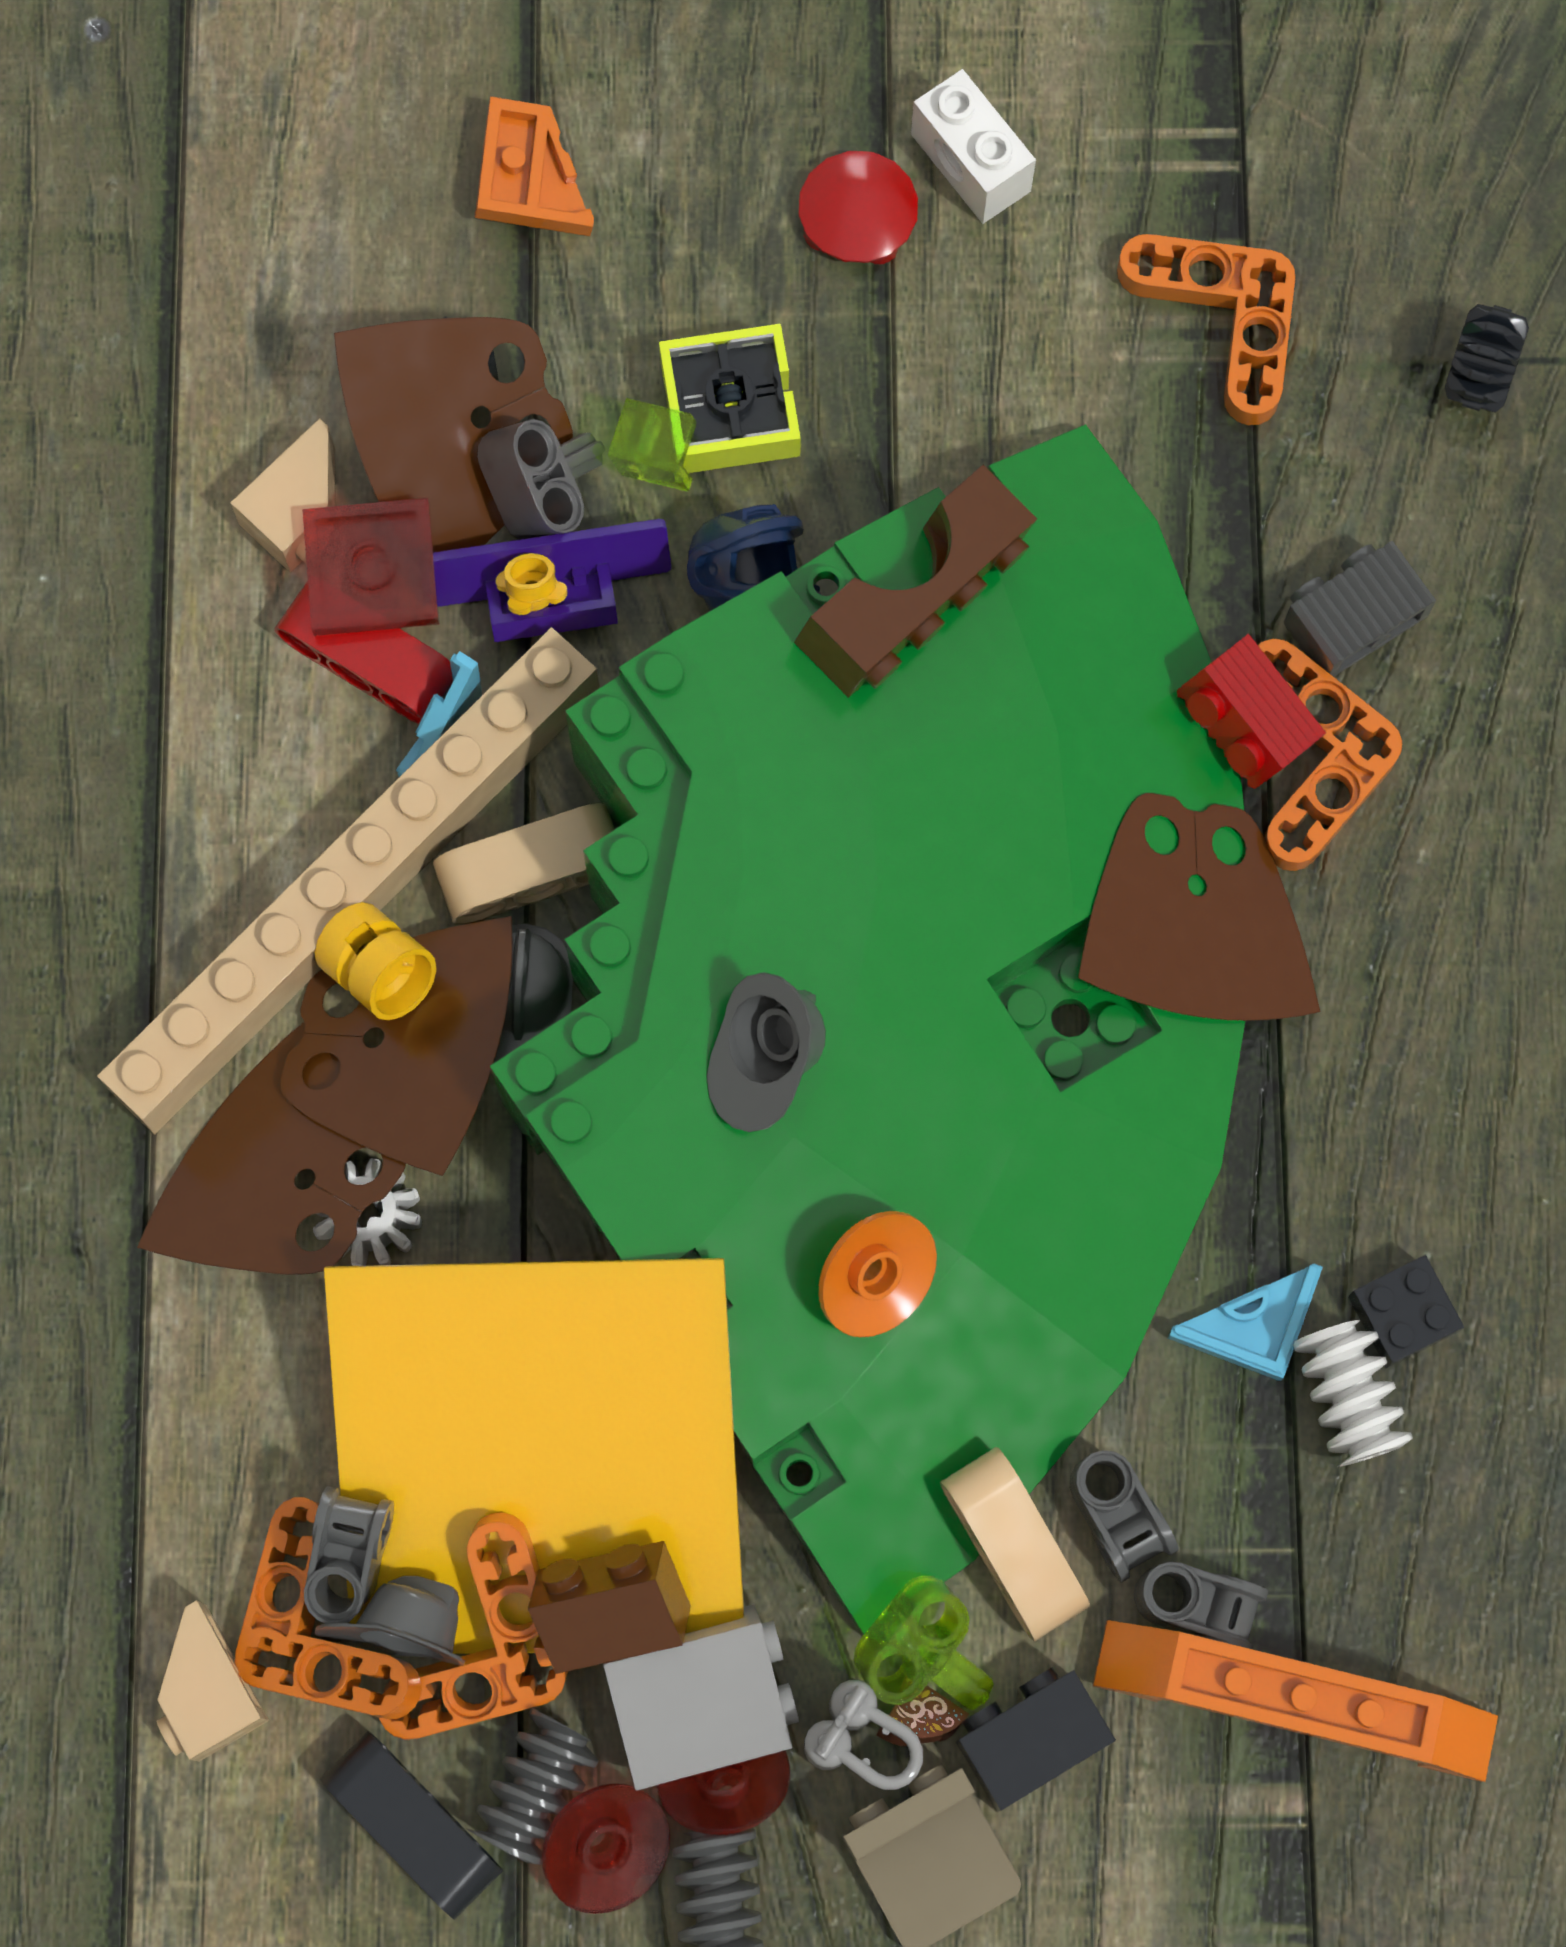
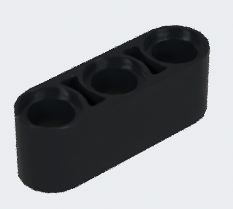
M367 1731L320 1778V1781L328 1791L452 1919L455 1920L503 1872V1869L370 1731Z

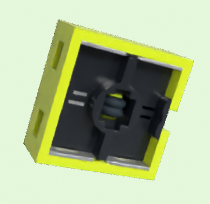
M781 324L659 342L660 364L679 475L800 456L801 437L793 391L783 392V390H789V368Z

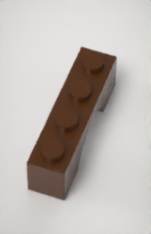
M983 464L939 503L923 527L933 559L932 576L928 582L910 589L888 590L853 578L810 616L794 643L848 698L866 682L876 689L901 665L902 660L897 654L909 643L917 650L922 648L944 626L945 622L939 617L952 604L960 612L963 611L987 587L988 584L982 579L983 576L993 567H996L1002 574L1005 573L1029 549V545L1023 538L1037 518Z

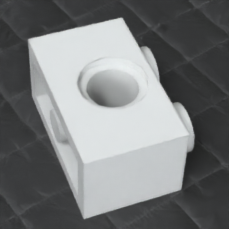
M963 69L914 101L911 127L912 137L982 224L1031 192L1036 159Z

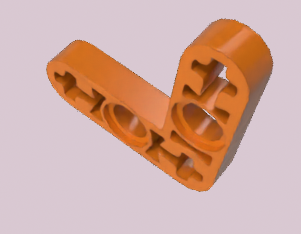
M1143 234L1131 238L1123 246L1117 266L1118 279L1122 287L1129 293L1145 298L1234 309L1224 391L1225 408L1233 419L1245 425H1260L1268 421L1275 414L1283 391L1295 287V269L1290 260L1282 253L1268 249L1153 234ZM1141 255L1152 257L1151 262L1154 268L1151 276L1139 274V265L1137 264ZM1173 258L1182 259L1177 281H1170ZM1198 261H1210L1220 268L1223 279L1213 286L1205 287L1198 285L1192 280L1189 268ZM1261 271L1271 272L1272 281L1275 282L1268 307L1257 306L1261 288L1258 278ZM1257 324L1267 326L1274 332L1277 343L1266 351L1252 349L1243 339V331L1247 327ZM1251 368L1262 369L1258 390L1259 394L1263 396L1258 405L1247 404V395L1242 393L1246 390Z
M1270 639L1261 642L1258 646L1272 664L1277 659L1285 662L1287 665L1283 673L1285 678L1296 687L1303 676L1310 681L1303 686L1298 695L1306 706V701L1310 697L1323 694L1332 697L1338 703L1340 709V717L1336 721L1329 724H1320L1326 731V734L1315 742L1328 755L1274 816L1264 835L1276 866L1283 870L1297 871L1306 868L1314 862L1392 770L1402 751V739L1397 728L1388 719L1296 646L1285 640ZM1351 715L1359 720L1352 732L1367 742L1371 741L1375 736L1380 738L1384 742L1380 752L1385 759L1377 754L1371 756L1369 760L1363 758L1359 754L1363 743L1350 731L1344 742L1336 738L1345 728ZM1329 778L1343 782L1350 793L1349 803L1339 809H1330L1323 806L1317 799L1315 793L1316 785L1322 780ZM1299 804H1302V805L1304 806L1305 810H1304V809H1300V808H1298L1297 806H1298ZM1308 812L1316 820L1303 840V845L1308 850L1304 851L1297 846L1290 852L1284 850L1280 846L1284 839L1280 829L1282 828L1288 833L1295 831ZM1321 823L1324 825H1328L1330 827L1327 830H1325L1322 827Z
M294 1497L283 1502L276 1509L270 1522L238 1640L235 1665L239 1671V1676L245 1683L256 1688L379 1718L398 1719L407 1715L416 1706L421 1695L419 1674L410 1663L390 1655L311 1637L315 1617L308 1611L305 1604L304 1588L313 1548L312 1536H302L300 1538L293 1534V1528L296 1522L303 1523L309 1521L314 1524L319 1503L305 1497ZM285 1554L306 1559V1568L283 1562ZM287 1576H294L300 1585V1597L292 1609L286 1612H279L274 1606L273 1591L281 1579ZM261 1651H273L276 1654L297 1659L294 1664V1672L276 1667L266 1668L258 1664ZM335 1655L341 1663V1678L333 1689L321 1692L314 1682V1669L323 1657ZM362 1674L383 1680L390 1677V1679L399 1683L396 1695L390 1694L384 1697L379 1692L359 1687Z
M501 1512L491 1513L481 1518L474 1526L467 1545L468 1562L495 1647L461 1656L460 1658L465 1660L463 1666L442 1661L416 1668L421 1681V1695L418 1701L432 1698L437 1689L435 1682L441 1681L442 1699L448 1711H441L442 1700L438 1699L422 1705L418 1718L411 1719L410 1713L398 1719L379 1718L384 1729L393 1736L404 1740L418 1739L541 1706L554 1700L561 1693L568 1671L555 1674L554 1669L549 1671L546 1684L539 1685L533 1675L523 1676L521 1674L526 1670L529 1660L525 1642L539 1635L533 1620L526 1624L516 1625L508 1622L500 1612L499 1602L510 1593H522L531 1598L537 1572L540 1569L530 1534L524 1523L517 1517ZM490 1532H498L502 1541L513 1540L515 1543L510 1548L507 1556V1564L511 1576L501 1580L496 1585H492L491 1580H499L502 1567L499 1557L495 1551L484 1552L482 1549L487 1545ZM521 1570H524L526 1575H515ZM537 1637L534 1651L538 1663L541 1667L551 1666L552 1664L540 1637ZM510 1643H519V1644H518L517 1646H515V1647H512ZM471 1672L483 1675L488 1679L492 1687V1695L488 1700L479 1704L465 1702L459 1697L455 1689V1681L459 1676ZM391 1679L385 1686L382 1695L384 1697L390 1694L396 1695L399 1683Z

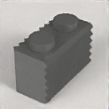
M1393 541L1388 542L1384 547L1375 550L1372 544L1362 547L1342 563L1343 573L1337 574L1332 580L1324 582L1321 576L1313 578L1297 589L1290 597L1293 604L1290 606L1284 620L1286 629L1291 632L1293 639L1298 641L1300 648L1305 651L1306 655L1333 677L1427 618L1436 602V599Z

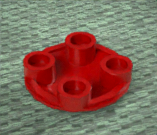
M847 151L826 158L809 173L800 191L799 218L804 228L806 243L811 248L822 251L843 262H871L880 265L890 262L896 257L898 248L907 242L917 222L918 196L911 178L895 161L875 152Z

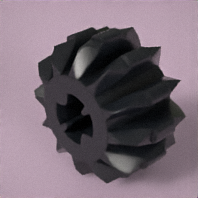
M1477 304L1469 311L1446 380L1445 392L1448 399L1462 403V407L1476 411L1482 409L1496 413L1504 406L1529 330L1526 317L1511 313V309L1497 305L1490 307Z

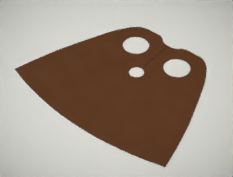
M496 317L441 318L393 322L334 333L340 383L357 450L374 493L387 519L418 568V558L422 554L485 545L505 525L478 461V446L488 432L517 424L524 417L536 414L547 420L560 445L573 439L572 426L563 403L553 398L545 387L544 371L547 359L538 335L528 324L517 320ZM503 343H512L519 347L525 361L521 375L509 383L499 382L493 378L488 366L489 355L492 350ZM484 406L491 412V420L485 428H477L471 422V414L476 407Z
M1145 793L1137 797L1130 805L1118 828L1101 878L1089 921L1078 978L1100 989L1144 1005L1203 1018L1241 1021L1271 1020L1299 1017L1320 1012L1310 967L1294 914L1273 856L1252 817L1244 810L1232 806L1213 804L1206 810L1198 812L1188 810L1179 800L1172 796ZM1153 816L1168 818L1178 830V846L1171 854L1162 855L1155 852L1146 841L1145 826ZM1221 827L1235 829L1244 840L1246 848L1245 857L1237 865L1223 863L1213 851V835ZM1197 874L1205 880L1207 888L1203 896H1196L1189 890L1188 880L1192 875Z
M512 916L454 926L412 937L433 955L437 970L434 983L427 996L415 1009L397 1019L390 1021L378 1019L360 1002L350 1014L344 1017L336 1018L329 1016L323 1008V998L326 992L337 982L323 970L316 973L308 983L300 1008L301 1017L305 1022L302 1040L287 1054L280 1077L281 1092L287 1101L310 1119L368 1149L410 1166L443 1176L474 1117L491 1073L490 1065L494 1063L505 1021L511 980ZM372 1028L382 1029L384 1032L382 1043L377 1047H366L363 1043V1037L366 1032ZM320 1053L334 1054L340 1062V1073L337 1079L324 1089L309 1088L302 1078L306 1063Z
M303 1022L284 1038L241 1081L208 1121L167 1184L147 1223L137 1248L189 1262L230 1269L283 1275H303L322 1272L324 1267L334 1266L343 1257L356 1239L358 1232L356 1225L362 1212L373 1202H378L388 1195L404 1172L406 1164L381 1154L383 1159L382 1169L373 1181L363 1185L350 1183L344 1174L345 1163L355 1151L366 1147L310 1119L284 1097L280 1088V1077L287 1054L302 1040L305 1030V1022ZM320 1053L315 1055L306 1063L303 1069L302 1078L304 1083L312 1089L328 1087L337 1079L340 1073V1062L334 1054ZM301 1170H313L316 1177L314 1184L304 1190L298 1189L294 1181L296 1175ZM322 1213L328 1215L333 1220L335 1226L330 1242L317 1251L303 1250L296 1241V1231L300 1223L312 1214Z

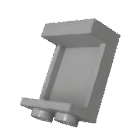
M755 1604L744 1607V1617L741 1619L686 1633L683 1646L603 1663L636 1791L792 1748L787 1725L798 1723V1714L789 1683L777 1686L771 1664L783 1660L779 1638L773 1620L761 1623Z

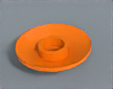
M886 1211L866 1217L846 1231L830 1251L820 1275L819 1301L827 1320L841 1332L854 1337L876 1336L895 1328L906 1320L926 1296L935 1274L937 1253L935 1242L929 1229L910 1214L899 1211Z

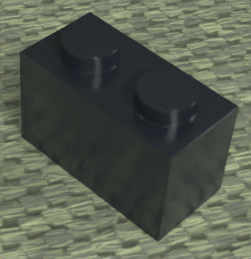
M1051 1667L1019 1687L1025 1700L1012 1708L1002 1712L995 1701L962 1721L968 1734L957 1740L956 1744L997 1812L1002 1811L1116 1741L1074 1670L1059 1678L1055 1669Z

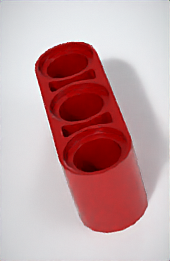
M315 578L308 579L274 628L276 634L290 647L417 724L420 723L433 695L438 694L444 697L453 683L450 661L445 656L330 585Z

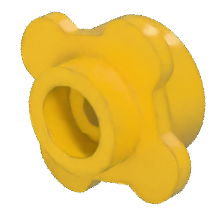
M529 553L513 558L506 565L504 571L496 577L497 589L506 592L509 598L507 602L509 611L517 615H526L531 611L541 610L548 606L549 603H561L568 594L566 584L558 582L555 577L554 563L540 554Z

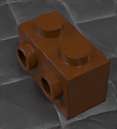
M660 1541L643 1546L627 1544L614 1549L608 1554L578 1561L571 1558L562 1559L550 1564L546 1568L539 1569L528 1611L555 1674L683 1646L691 1605L665 1541Z

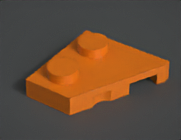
M490 96L475 218L590 236L594 217L591 209H586L575 182L577 173L569 153L561 146L559 141L560 130L550 106Z

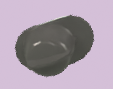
M527 923L512 925V966L508 1004L494 1063L571 1013L573 978L567 950L562 940L546 928Z
M766 972L750 975L734 988L709 1061L707 1072L709 1097L718 1115L732 1128L747 1132L768 1129L784 1117L795 1097L802 1075L818 1063L825 1048L826 1029L823 1017L815 1005L816 995L807 990H797L778 975Z
M402 1576L384 1583L378 1588L356 1624L325 1623L316 1626L314 1633L326 1641L386 1655L430 1657L461 1666L465 1663V1660L453 1654L458 1624V1592L450 1585L420 1576Z

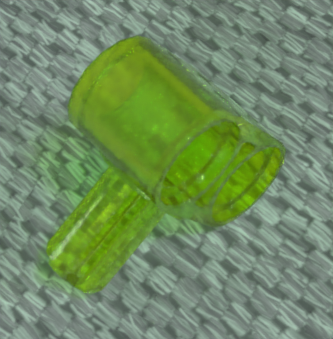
M919 1576L906 1583L861 1637L855 1648L854 1664L857 1672L865 1683L874 1690L876 1697L887 1704L901 1705L912 1701L932 1681L966 1709L975 1710L981 1704L984 1705L994 1686L992 1677L956 1650L968 1632L969 1614L966 1606L944 1581L934 1576ZM945 1602L944 1613L938 1621L930 1625H919L920 1615L929 1604ZM894 1654L903 1655V1663L896 1673L888 1677H877L878 1667L886 1657Z

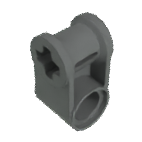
M1102 1450L1088 1455L1074 1467L1070 1475L1069 1486L1072 1497L1088 1523L1093 1539L1103 1559L1120 1583L1130 1578L1131 1569L1162 1552L1170 1556L1178 1551L1177 1542L1160 1510L1147 1495L1131 1464L1124 1456L1114 1451ZM1096 1464L1106 1465L1116 1473L1119 1481L1118 1491L1111 1500H1099L1088 1491L1085 1482L1086 1474L1091 1466ZM1143 1532L1146 1533L1147 1536L1143 1540L1127 1549L1123 1548L1125 1542Z
M327 1486L325 1488L314 1520L312 1532L313 1548L304 1588V1601L307 1609L317 1620L323 1623L349 1622L360 1612L374 1594L382 1555L392 1526L394 1501L382 1499L378 1504L340 1496L339 1488ZM328 1575L345 1577L352 1584L354 1598H342L336 1595L328 1584Z
M1167 1562L1147 1570L1140 1576L1135 1585L1134 1601L1137 1610L1144 1619L1155 1625L1253 1649V1644L1248 1640L1258 1604L1267 1600L1269 1590L1235 1577L1210 1573L1182 1563ZM1160 1576H1170L1177 1580L1182 1587L1183 1602L1176 1612H1166L1159 1608L1154 1601L1152 1595L1153 1585Z

